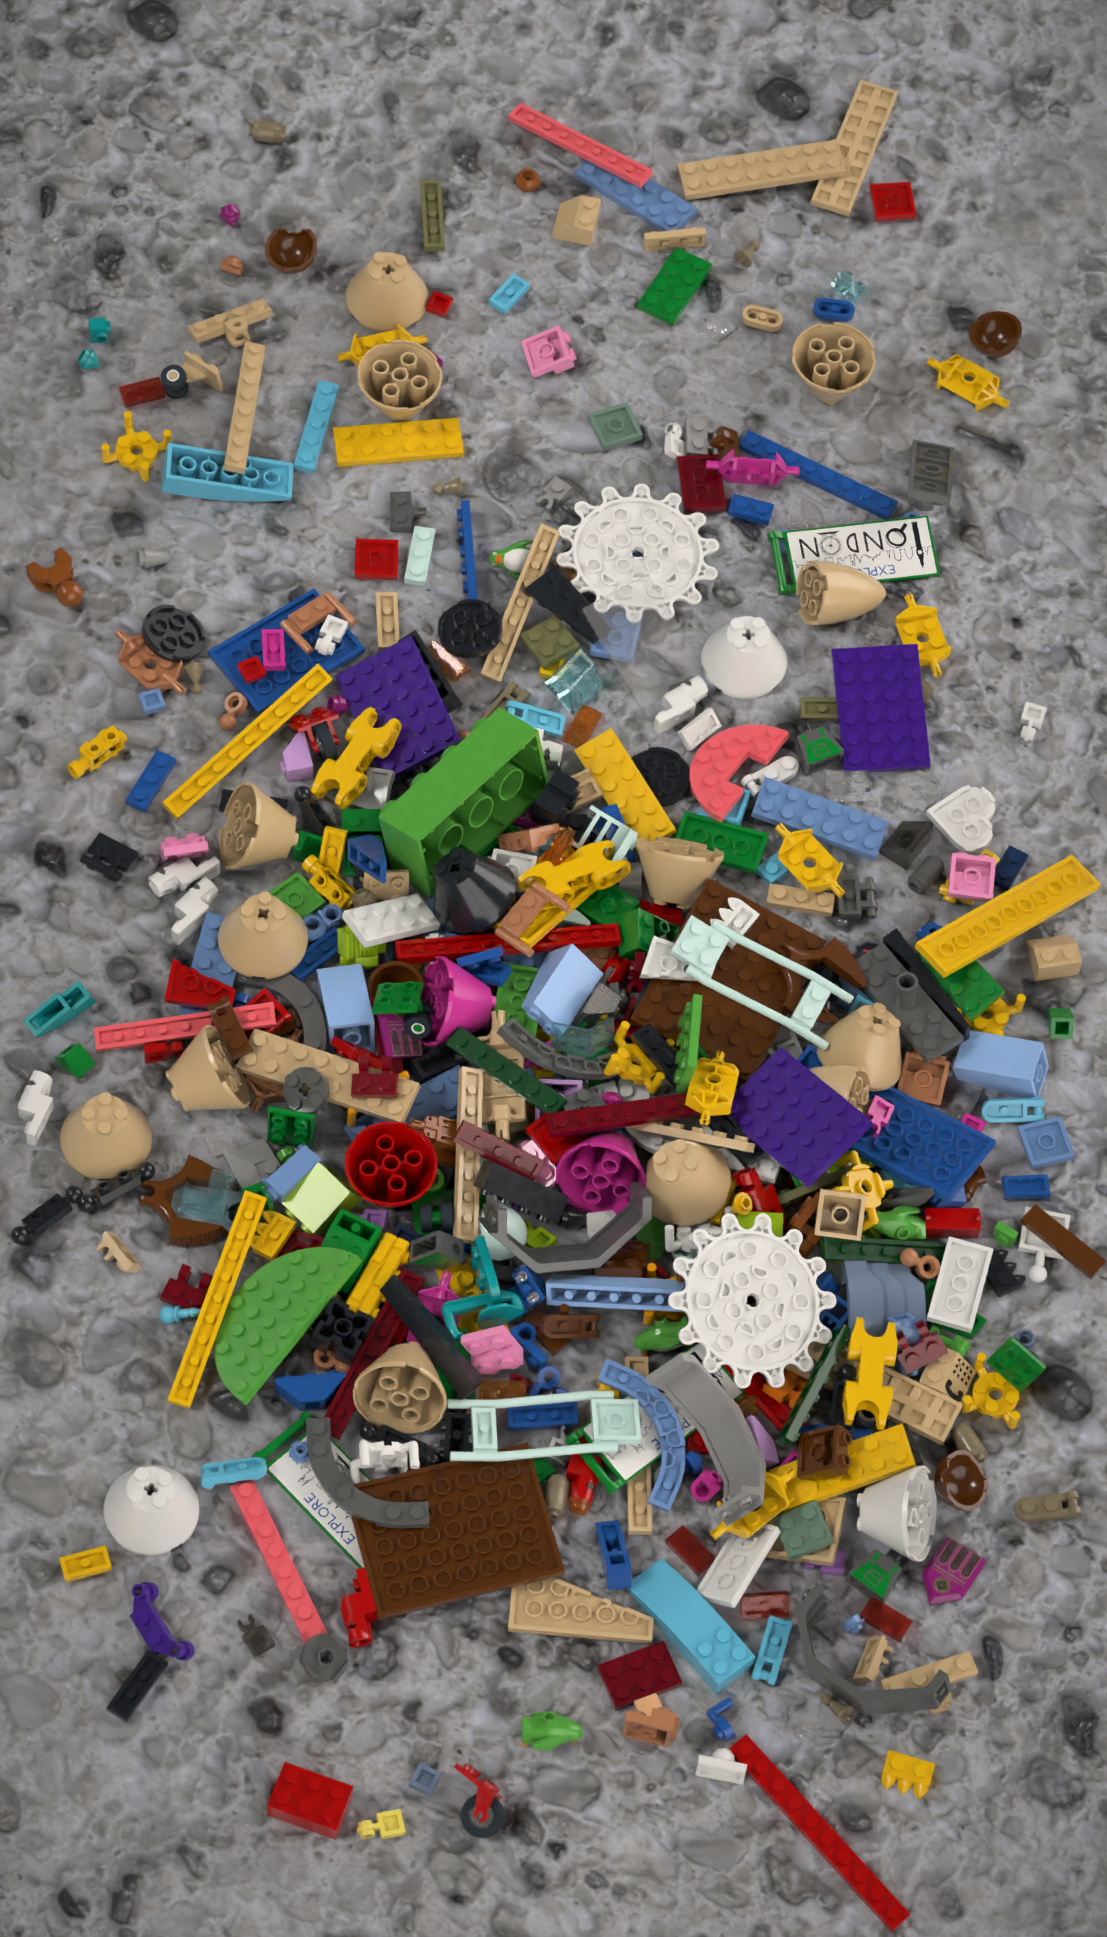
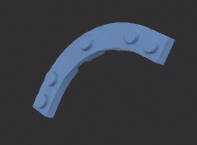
M606 1358L597 1382L611 1387L631 1399H638V1404L647 1413L656 1428L661 1446V1465L647 1504L669 1513L679 1490L685 1469V1439L679 1418L668 1399L657 1388L649 1385L644 1376Z

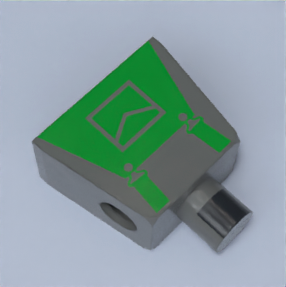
M804 722L798 726L800 734L796 737L795 750L805 776L842 762L844 750L826 727L821 726L812 729L809 722Z
M438 1230L411 1241L410 1263L445 1270L458 1264L465 1265L468 1261V1253L463 1251L464 1242L461 1239Z
M891 1548L885 1555L875 1549L848 1572L846 1582L883 1608L901 1575L902 1568L897 1565V1562L902 1558V1555Z

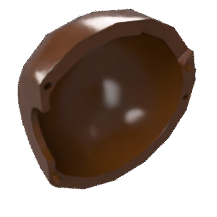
M277 228L269 235L265 244V256L273 268L284 274H296L305 271L314 262L317 255V240L310 229L291 232L286 228Z
M994 311L979 316L971 326L970 332H968L969 339L973 347L982 355L992 358L1004 357L1015 350L1019 344L1022 335L1021 322L1016 316L1008 312Z
M389 961L381 964L372 972L367 983L369 998L376 997L379 984L413 981L423 982V993L425 984L421 974L413 965L403 961Z
M956 1450L944 1457L935 1471L934 1483L938 1495L944 1503L956 1510H974L983 1503L987 1495V1474H984L980 1463L974 1458V1454L966 1450Z

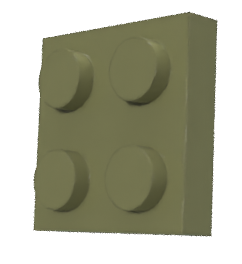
M555 615L520 634L521 642L543 669L580 650L579 643Z

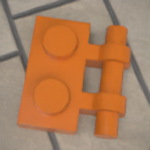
M784 1368L785 1381L783 1386L773 1388L766 1382L762 1391L780 1403L785 1399L788 1400L789 1406L793 1408L806 1384V1379Z

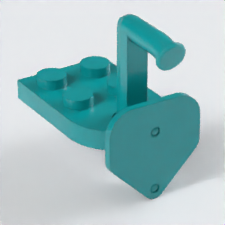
M484 1236L475 1238L474 1247H471L472 1257H470L472 1271L476 1270L478 1276L476 1278L477 1289L482 1291L483 1294L448 1301L441 1308L447 1331L455 1340H458L463 1335L457 1328L455 1315L481 1310L477 1325L479 1329L485 1330L505 1325L525 1312L522 1301L517 1294L499 1289Z

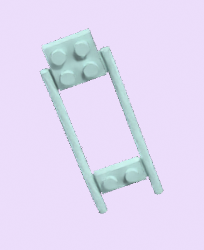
M691 915L669 953L688 965L684 973L691 978L786 1026L823 1050L827 1048L829 1042L810 1030L830 993L848 1004L854 998L853 995L816 972L734 932L715 919L708 926ZM729 939L811 980L791 1018L708 977Z
M581 1391L497 1400L447 1399V1409H471L473 1452H450V1461L498 1462L593 1452L618 1453V1444L640 1445L641 1443L638 1399H614V1391ZM590 1400L593 1443L497 1452L495 1409Z

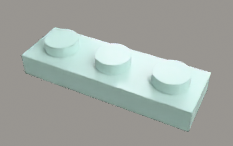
M414 526L404 583L418 586L426 585L436 529Z

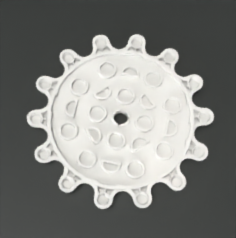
M637 484L633 495L630 497L620 496L613 487L603 488L601 492L603 503L600 506H591L584 501L577 502L574 510L581 518V523L576 526L562 525L558 529L560 531V538L572 545L570 551L559 553L556 557L559 567L573 569L577 572L576 578L570 582L580 593L590 592L596 596L593 607L599 615L605 614L613 607H619L626 612V619L630 624L638 623L641 620L642 613L647 610L655 611L662 620L669 621L674 617L673 603L676 601H684L691 606L698 605L701 602L702 596L696 590L695 583L698 581L712 582L718 574L714 567L704 562V556L714 554L719 549L717 540L705 539L698 534V529L706 523L705 515L700 512L691 515L682 514L679 511V505L682 500L677 493H670L660 501L654 500L650 496V489L646 484ZM639 551L643 554V557H633L632 553Z
M727 1213L721 1219L722 1233L719 1237H712L703 1229H697L692 1233V1242L697 1249L696 1258L691 1260L678 1257L673 1262V1270L684 1279L685 1289L681 1292L670 1294L668 1305L672 1309L682 1310L688 1317V1324L679 1331L678 1339L684 1345L698 1342L704 1347L705 1357L702 1365L709 1373L716 1372L721 1365L726 1364L731 1367L734 1374V1384L738 1388H747L751 1383L753 1374L756 1372L762 1373L771 1387L780 1388L785 1381L783 1370L787 1364H793L802 1372H809L812 1370L814 1363L808 1354V1345L813 1341L827 1344L832 1339L830 1329L820 1322L819 1315L822 1310L831 1309L835 1306L836 1297L831 1292L820 1290L816 1284L818 1275L826 1269V1263L821 1257L804 1259L800 1255L799 1247L803 1236L799 1230L792 1229L784 1237H777L771 1230L770 1217L762 1213L756 1216L751 1229H743L739 1225L736 1216ZM748 1295L756 1299L755 1307L746 1304Z

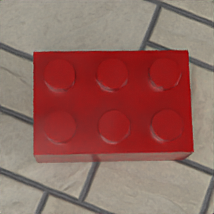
M284 1762L267 1804V1816L336 1840L352 1800L354 1786Z

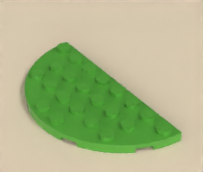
M331 1247L297 1250L264 1265L237 1289L229 1301L214 1343L215 1363L218 1373L225 1386L237 1400L245 1406L250 1402L361 1264L362 1260L359 1256Z

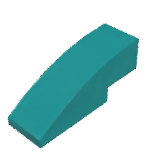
M78 980L62 994L57 992L23 1019V1021L34 1036L38 1038L72 1020L96 1003V1000Z

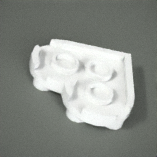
M967 785L926 811V816L953 846L968 855L983 851L992 840L993 834L990 820L995 812V799L991 792L984 787L980 789Z

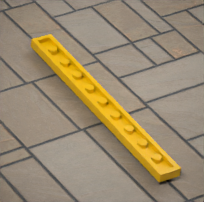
M319 664L314 666L162 802L165 809L177 820L333 679Z
M246 1190L244 1192L167 1399L168 1403L190 1410L265 1207L267 1197Z

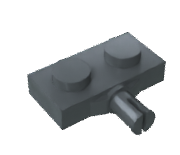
M411 491L390 492V532H412L414 516H427L426 507H413Z

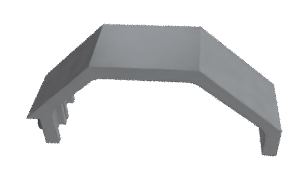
M680 1353L647 1375L645 1378L648 1384L660 1387L697 1428L724 1484L723 1504L718 1508L709 1507L707 1511L710 1517L723 1520L726 1527L762 1505L764 1503L766 1462L739 1405L697 1358L691 1354Z

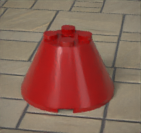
M381 1122L363 1129L355 1136V1139L346 1151L345 1173L351 1187L362 1198L379 1208H395L418 1200L430 1189L437 1173V1156L432 1143L421 1131L418 1132L408 1127V1124Z

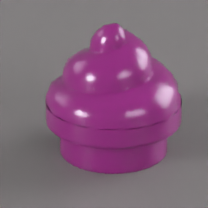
M236 204L221 207V219L228 225L235 226L241 214L240 209H237Z
M340 694L330 696L327 702V709L335 712L338 716L344 714L350 706L345 697Z

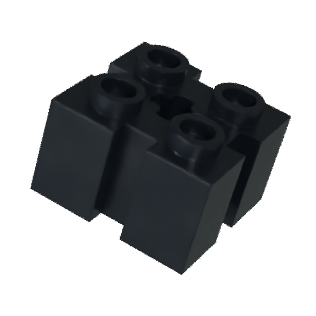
M557 768L548 781L547 786L535 800L529 819L540 826L559 823L560 828L566 818L567 811H572L578 801L576 799L580 794V791H578L580 782Z
M333 1297L324 1312L323 1321H319L311 1336L309 1346L327 1354L328 1350L336 1353V1360L351 1367L360 1351L361 1344L364 1343L373 1326L375 1318L360 1310L354 1314L349 1311L350 1305Z

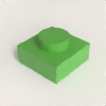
M999 1221L994 1228L992 1238L999 1245L1012 1249L1019 1232Z

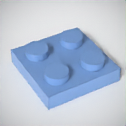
M1061 1116L1017 1127V1132L1031 1170L1074 1160L1075 1154Z

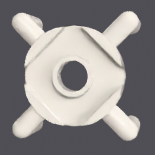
M731 1206L725 1207V1214L731 1213L734 1215ZM710 1220L693 1226L681 1227L678 1225L677 1240L674 1241V1226L666 1225L665 1249L668 1252L679 1249L691 1252V1249H696L692 1242V1233L695 1230L703 1229L710 1236L719 1237L722 1233V1228L711 1224Z
M361 1440L359 1442L360 1458L350 1462L351 1484L360 1483L359 1468H372L375 1473L379 1474L386 1473L388 1469L395 1467L399 1469V1473L409 1471L407 1452H409L410 1468H420L418 1443L416 1441L404 1444L392 1442V1446H384V1441L370 1443L367 1440Z

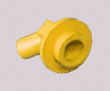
M740 1192L734 1197L731 1209L735 1216L737 1213L747 1215L752 1210V1200L744 1192Z

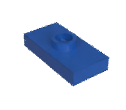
M1048 1174L1002 1176L1004 1200L1047 1199L1050 1197Z

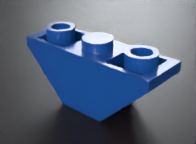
M329 1371L326 1374L305 1373L302 1376L282 1375L279 1378H275L274 1388L278 1395L299 1411L322 1410L334 1399L346 1376L345 1372Z

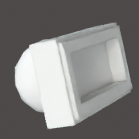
M719 1748L713 1752L711 1757L699 1755L695 1775L742 1785L747 1764L735 1762L734 1754L729 1749Z

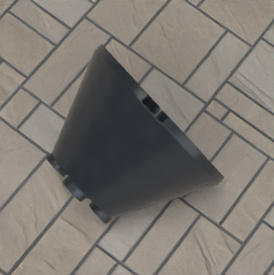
M454 847L433 866L434 914L440 925L452 934L465 935L467 932L476 931L480 933L488 930L507 915L515 902L516 896L514 894L517 881L511 869L504 863L461 849L460 847Z

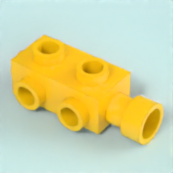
M112 725L107 729L101 730L91 741L84 742L79 749V759L73 760L67 765L69 773L75 779H78L85 774L87 769L90 772L99 769L102 763L111 757L117 756L118 752L124 748V743L128 740L122 730L118 731Z
M310 855L307 857L301 867L308 874L313 875L309 883L314 886V889L321 896H325L330 901L329 904H335L341 910L354 908L351 898L354 896L356 889L350 887L330 867L324 868L316 856Z

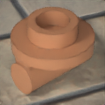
M229 255L228 258H223L220 270L241 276L243 270V263L240 262L241 258Z

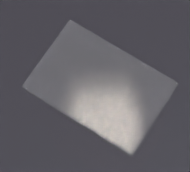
M649 574L632 581V583L600 600H596L582 609L640 710L663 698L665 693L669 692L670 685L691 677H702L707 674Z

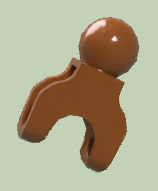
M62 547L53 551L55 554V564L52 567H40L36 562L25 566L27 577L36 590L52 593L64 607H75L81 603L83 598L82 587L76 581H73L72 558Z

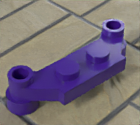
M152 1582L134 1585L132 1588L134 1596L133 1613L129 1616L151 1652L156 1655L160 1653L166 1654L178 1660H190L195 1652L193 1644L189 1641H175L152 1603L159 1593L157 1585Z

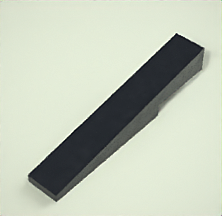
M896 928L883 937L885 946L908 972L916 975L921 988L962 1034L964 1041L968 1040L970 1037L969 1024L899 930Z
M492 1024L488 1030L483 1029L471 1034L475 1037L487 1036L490 1034ZM445 1046L412 1059L408 1070L415 1082L422 1085L458 1064L460 1067L469 1064V1061Z
M395 1274L392 1275L379 1291L428 1353L461 1399H465L485 1379L454 1347L458 1343L406 1285Z

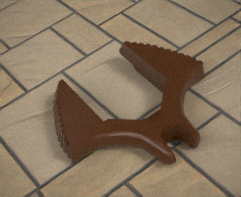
M835 937L830 943L819 950H800L787 942L780 944L781 950L787 954L788 959L802 966L819 963L820 961L853 987L864 989L867 985L864 980L865 976L862 975L863 971L859 969L860 966L857 965V961L852 957V953H850V950H847L846 946H843V943H840L839 940L837 941ZM772 961L783 973L787 986V995L780 1009L793 1014L805 992L799 989L798 973ZM823 1006L816 1021L835 1024L839 1019Z
M188 1155L187 1161L179 1173L163 1181L145 1180L142 1183V1188L153 1191L154 1194L150 1197L139 1196L138 1202L142 1206L156 1210L166 1221L169 1231V1245L194 1247L195 1245L214 1243L216 1240L220 1241L222 1237L226 1238L229 1231L223 1226L179 1218L171 1207L174 1191L186 1185V1182L190 1185L238 1192V1186L229 1177L203 1160Z

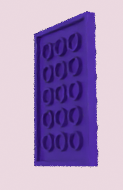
M411 635L335 675L343 696L350 704L349 709L354 719L364 710L372 707L378 714L373 728L383 727L393 718L400 721L402 727L389 755L384 759L375 756L373 759L377 768L393 770L395 773L394 779L438 757L449 746H457L462 741Z
M918 644L832 649L831 658L840 744L844 750L842 759L843 773L930 769L931 762Z
M782 1047L736 1091L730 1112L732 1117L743 1128V1133L806 1188H809L873 1125L867 1116Z

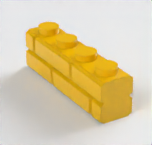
M389 1232L384 1233L346 1301V1304L350 1305V1312L356 1314L360 1310L374 1317V1322L376 1321L381 1311L379 1309L381 1302H386V1298L379 1290L392 1275L395 1274L399 1278L401 1274L399 1269L402 1264L407 1265L410 1260V1243L408 1241L397 1238Z

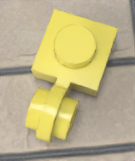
M401 1809L377 1813V1823L373 1824L372 1820H364L358 1823V1828L356 1829L361 1839L374 1837L375 1831L378 1830L381 1840L403 1836L406 1833Z

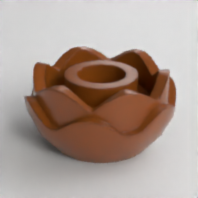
M523 169L515 177L517 188L523 192L535 191L540 186V176L535 170Z

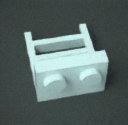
M591 805L589 809L596 814L580 841L576 843L570 839L568 843L578 849L583 847L582 845L599 817L602 816L607 821L594 843L602 840L611 823L617 825L618 829L610 840L616 845L615 853L607 860L627 861L628 858L625 855L629 849L633 850L635 848L638 833Z

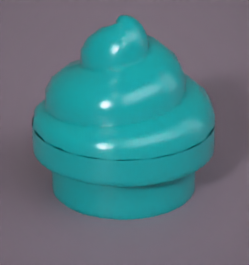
M85 348L79 355L77 363L80 364L82 369L98 368L97 354L92 349L88 350Z

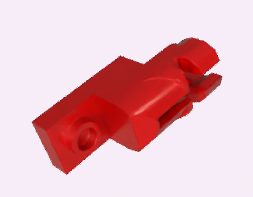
M750 1167L743 1168L732 1174L735 1186L741 1185L738 1193L744 1192L750 1196L752 1200L751 1211L783 1213L774 1185L762 1184L755 1167L751 1169ZM783 1214V1229H784L785 1227H787V1223H786V1220H785V1217H784V1214Z
M365 1567L356 1569V1578L352 1579L355 1593L344 1596L340 1607L345 1629L348 1631V1640L351 1648H359L372 1643L371 1621L377 1620V1611Z

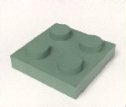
M627 402L588 413V420L603 451L636 442L643 438V434Z
M816 1500L772 1518L774 1525L781 1531L779 1536L790 1562L834 1544Z

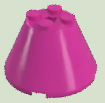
M436 956L435 959L437 960L430 962L424 973L425 989L421 995V1000L429 1001L431 1009L434 1010V1014L429 1015L433 1022L431 1033L427 1037L421 1038L423 1044L427 1046H435L447 1042L459 1026L469 1033L483 1029L488 1030L491 1024V1009H494L496 1006V996L492 995L488 985L448 958Z
M612 1129L601 1130L570 1148L563 1154L556 1169V1183L559 1184L563 1191L562 1194L569 1197L567 1202L573 1207L585 1211L613 1210L618 1214L629 1204L630 1183L640 1182L646 1188V1175L635 1151L634 1141Z

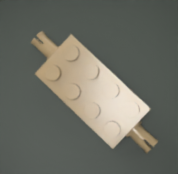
M496 1010L492 1011V1030L490 1034L477 1038L525 1070V1058L497 1034L499 1028L506 1023V1012L498 1010L497 1014ZM483 1072L482 1125L495 1124L496 1136L510 1142L509 1123L527 1121L526 1100Z

